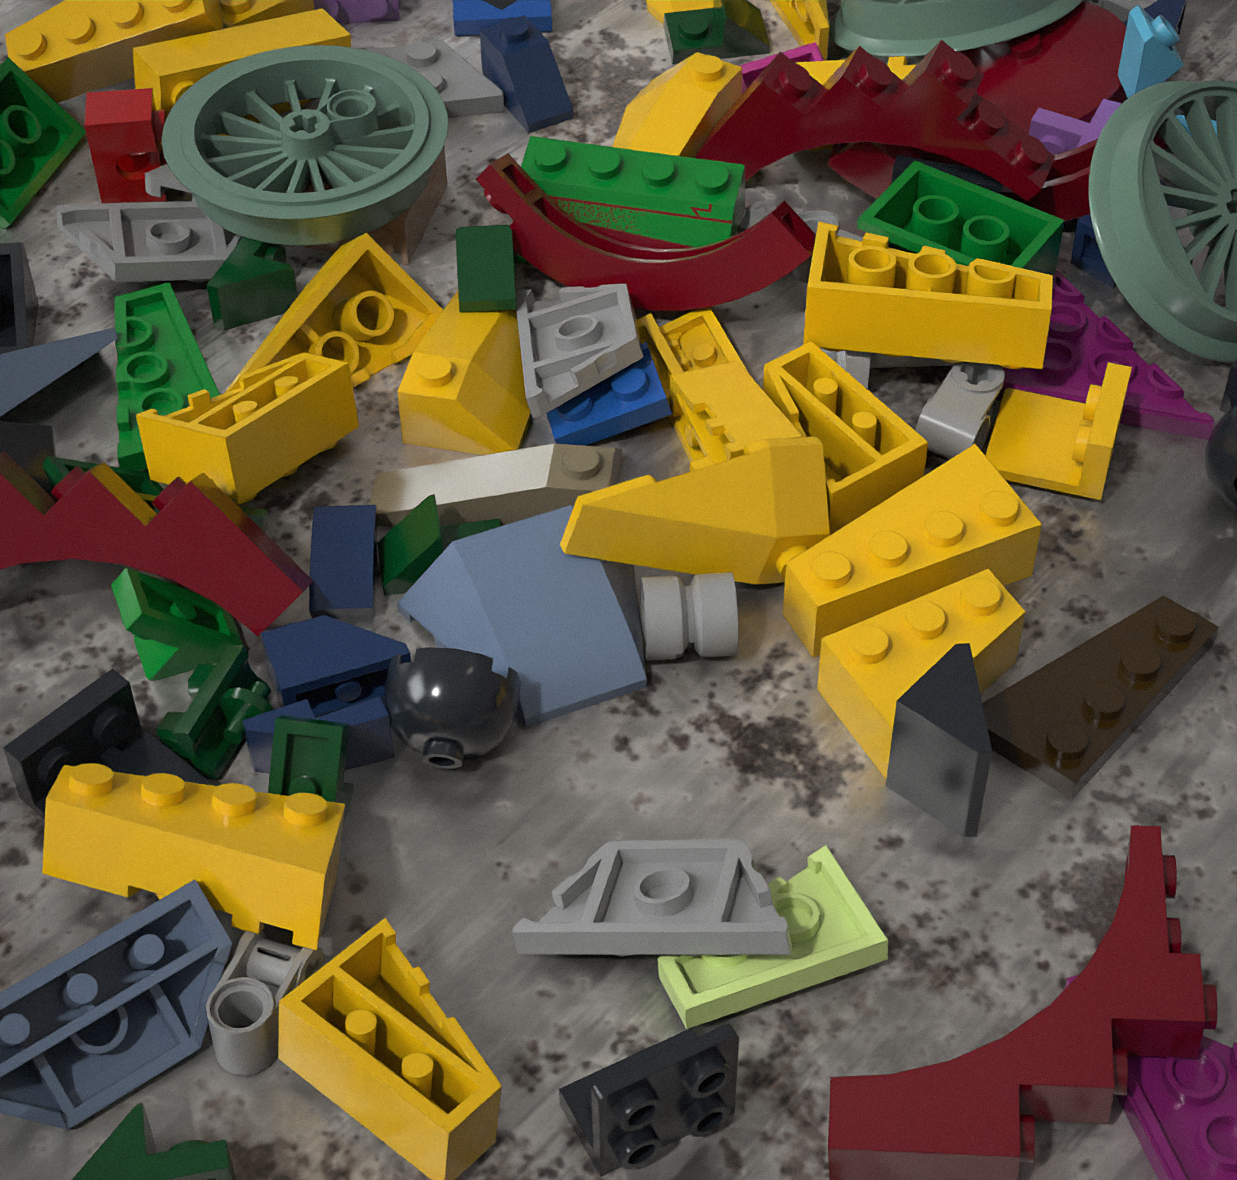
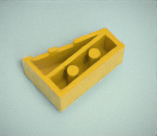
M812 341L764 364L763 391L800 432L802 437L817 436L823 444L830 535L924 476L928 441Z
M303 352L238 376L240 388L211 399L209 392L205 389L188 395L189 407L168 415H158V411L154 408L136 414L150 480L169 485L180 476L188 484L192 479L204 472L210 479H213L214 483L230 499L235 500V504L239 505L253 500L259 491L279 478L293 474L297 471L299 465L316 454L333 448L338 440L359 427L349 362Z
M986 569L821 638L817 690L883 777L887 779L897 700L955 644L970 643L981 695L1016 663L1026 611L989 569Z
M386 918L279 1001L278 1059L431 1180H455L496 1142L502 1085L455 1017H446L430 993V981L419 966L413 968L397 946L396 932Z

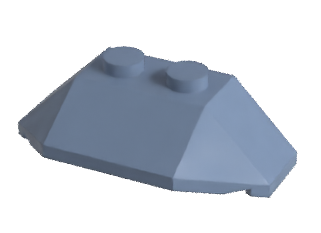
M196 879L0 992V1114L68 1130L201 1048L208 1026L206 1004L209 995L215 990L222 977L232 941Z

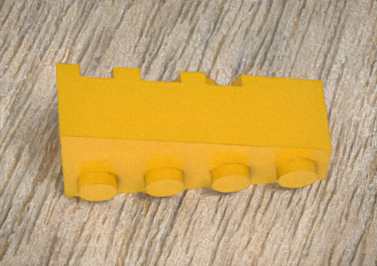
M100 764L64 765L46 797L42 874L127 898L144 889L156 893L159 900L196 879L212 909L232 914L231 927L259 934L264 929V923L293 931L292 944L317 951L337 880L345 804L328 802L324 798L311 793H296L285 796L256 792L253 788L239 783L213 786L184 782L180 777L166 773L140 776L113 772L110 768Z

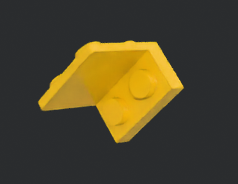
M1108 362L1102 386L1090 384L1086 403L1012 388L1006 389L985 456L1005 480L1101 500L1121 421L1132 367Z

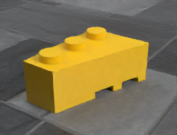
M738 361L670 375V409L672 414L669 415V418L689 461L710 456L714 464L744 455V445L767 438L802 437L800 432Z

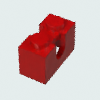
M152 88L87 93L85 130L101 203L168 202V190L165 191L162 197L151 196L146 193L145 173L167 164L161 144L167 113L165 109L156 110Z

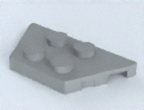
M420 41L408 46L363 48V50L379 53L398 60L424 76L443 99L448 118L504 112L502 90L445 42L429 43ZM314 99L308 109L317 110L321 99Z
M192 201L56 205L58 229L115 282H132L135 284H150L155 281L166 280L207 282L211 280L243 238V236L235 234L215 223Z
M626 283L600 285L594 288L582 286L562 287L558 293L560 300L535 301L532 289L515 292L525 394L533 418L548 413L643 358L633 303Z
M744 839L607 841L587 859V863L582 870L569 875L552 891L555 906L537 922L523 917L514 925L512 930L518 955H791L792 950L788 924L784 916L779 917L772 902L771 891L763 875L756 871L754 858Z

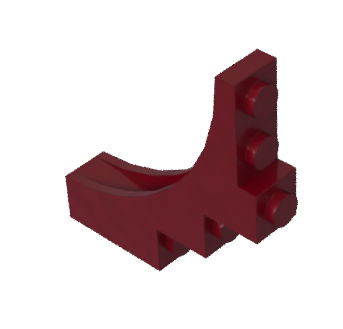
M940 40L903 80L895 75L882 60L874 58L860 45L823 85L814 79L804 67L794 63L780 51L713 126L695 156L698 159L745 165L746 182L760 169L792 153L827 144L875 142L909 146L961 162L994 178L1026 201H1029L1042 189L1055 160V156L1045 148L1039 139L1028 135L1007 118L996 104L985 100L976 92L984 74L974 66L966 55L956 52L943 40Z
M6 452L0 454V570L21 563L67 559L126 565L174 580L217 603L257 636L271 625L313 582L204 472L192 479L188 484L180 476L173 480L152 502L160 511L157 514L105 462L89 469L87 472L80 466L75 467L51 491V494L58 499L56 502Z
M1131 825L1125 862L1124 888L1114 920L1088 965L1049 1006L1006 1036L949 1061L893 1074L830 1077L828 1128L829 1180H1018L1020 1162L1034 1163L1035 1121L1109 1124L1113 1095L1127 1094V1056L1198 1058L1204 1030H1215L1217 1026V990L1215 984L1203 983L1201 954L1181 953L1180 919L1167 917L1166 899H1175L1177 867L1175 855H1163L1161 826Z

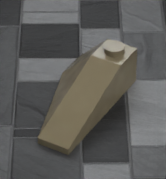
M554 443L377 473L369 505L376 504L377 526L395 527L426 497L435 494L440 526L499 519L501 527L562 507L574 506L577 496L618 484L623 449Z

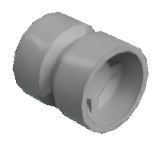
M732 572L695 574L690 586H684L678 576L641 577V620L646 661L679 658L683 655L687 646H693L700 657L737 655L739 640L738 608Z

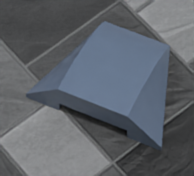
M573 505L452 541L397 602L398 612L410 623L414 620L418 621L434 636L435 645L438 648H455L493 658L492 671L501 674L505 678H507L509 667L515 670L521 680L519 703L515 718L525 727L647 687L634 565L564 554L560 547V542L572 513Z

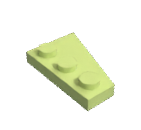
M826 845L808 856V867L788 881L783 880L779 876L767 884L771 891L773 905L779 917L784 916L788 924L792 943L791 955H662L657 958L659 979L686 1029L888 960V939Z

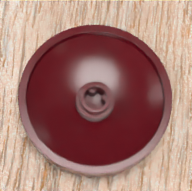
M1082 1L1075 9L1062 18L1022 36L979 48L957 51L966 55L974 66L984 74L976 92L985 100L996 104L1007 118L1028 135L1031 120L1038 108L1090 123L1103 99L1122 104L1127 97L1117 76L1126 26L1110 11L1089 2Z

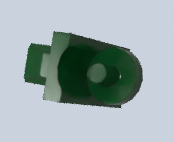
M228 645L216 665L198 664L188 679V694L193 700L186 712H167L156 729L157 736L163 744L179 757L189 758L196 770L208 779H218L243 740L245 732L242 721L274 710L267 701L272 691L268 684L251 669L248 662L249 653L245 646Z

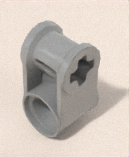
M974 362L953 364L952 369L936 394L930 397L925 404L915 429L918 434L928 441V452L952 459L974 444L982 451L987 437L994 428L999 411L995 399L1004 383L1005 373L1002 366Z
M264 930L259 934L245 931L235 948L229 966L215 990L209 995L206 1004L216 1060L223 1069L232 1074L248 1076L260 1073L274 1063L278 1058L279 1001L323 967L324 953L322 948L318 947L316 951L303 947L301 950L269 940ZM250 1025L248 1027L238 1028L240 1026Z

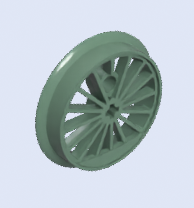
M840 0V9L829 23V36L834 43L842 48L854 52L860 45L869 54L876 56H925L940 40H943L957 52L999 43L1040 29L1071 12L1083 0Z
M330 45L295 46L274 49L241 58L216 69L192 85L178 99L167 116L162 133V148L167 165L173 175L184 187L191 191L199 208L221 227L240 236L266 243L281 245L325 244L350 239L378 229L400 216L415 203L424 191L430 178L432 165L440 155L446 142L448 115L443 99L435 87L419 72L398 60L379 53L351 47ZM321 99L317 110H301L299 100ZM288 102L292 113L284 118L270 107ZM248 114H252L263 125L244 119L242 117ZM308 179H311L314 192L303 193ZM322 179H324L333 189L325 190Z
M1215 80L1204 82L1169 81L1155 84L1137 92L1123 102L1108 119L1099 135L1093 152L1089 174V206L1094 234L1103 260L1114 282L1128 303L1149 326L1173 344L1190 353L1215 361L1234 363L1237 360V83ZM1175 115H1184L1192 137ZM1211 119L1216 121L1217 123V135L1212 125ZM1156 132L1160 134L1177 158L1154 143L1153 138ZM1158 173L1181 189L1161 185ZM1168 206L1187 209V216L1172 220ZM1189 228L1195 238L1184 249L1177 231ZM1205 246H1210L1198 280L1190 261ZM1223 267L1226 309L1215 304L1213 300Z

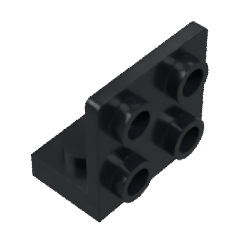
M113 668L3 747L20 799L44 820L46 797L64 765L100 764L110 768L113 772L140 776L166 773L178 776L184 782L209 785L208 780L141 726L130 682Z
M725 1024L699 1037L690 1028L559 1089V1104L600 1177L621 1167L624 1169L638 1168L651 1161L660 1152L661 1148L690 1134L693 1137L707 1135L718 1129L730 1115L735 1113L739 1036L731 1024Z

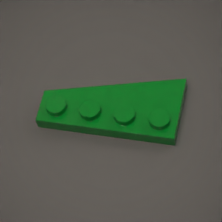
M170 282L115 297V331L118 337L115 340L118 363V366H116V384L118 389V406H116L119 431V444H117L119 468L138 471L147 468L136 414L154 408L158 411V415H168L189 407L188 395L203 389L209 392L210 399L220 395Z

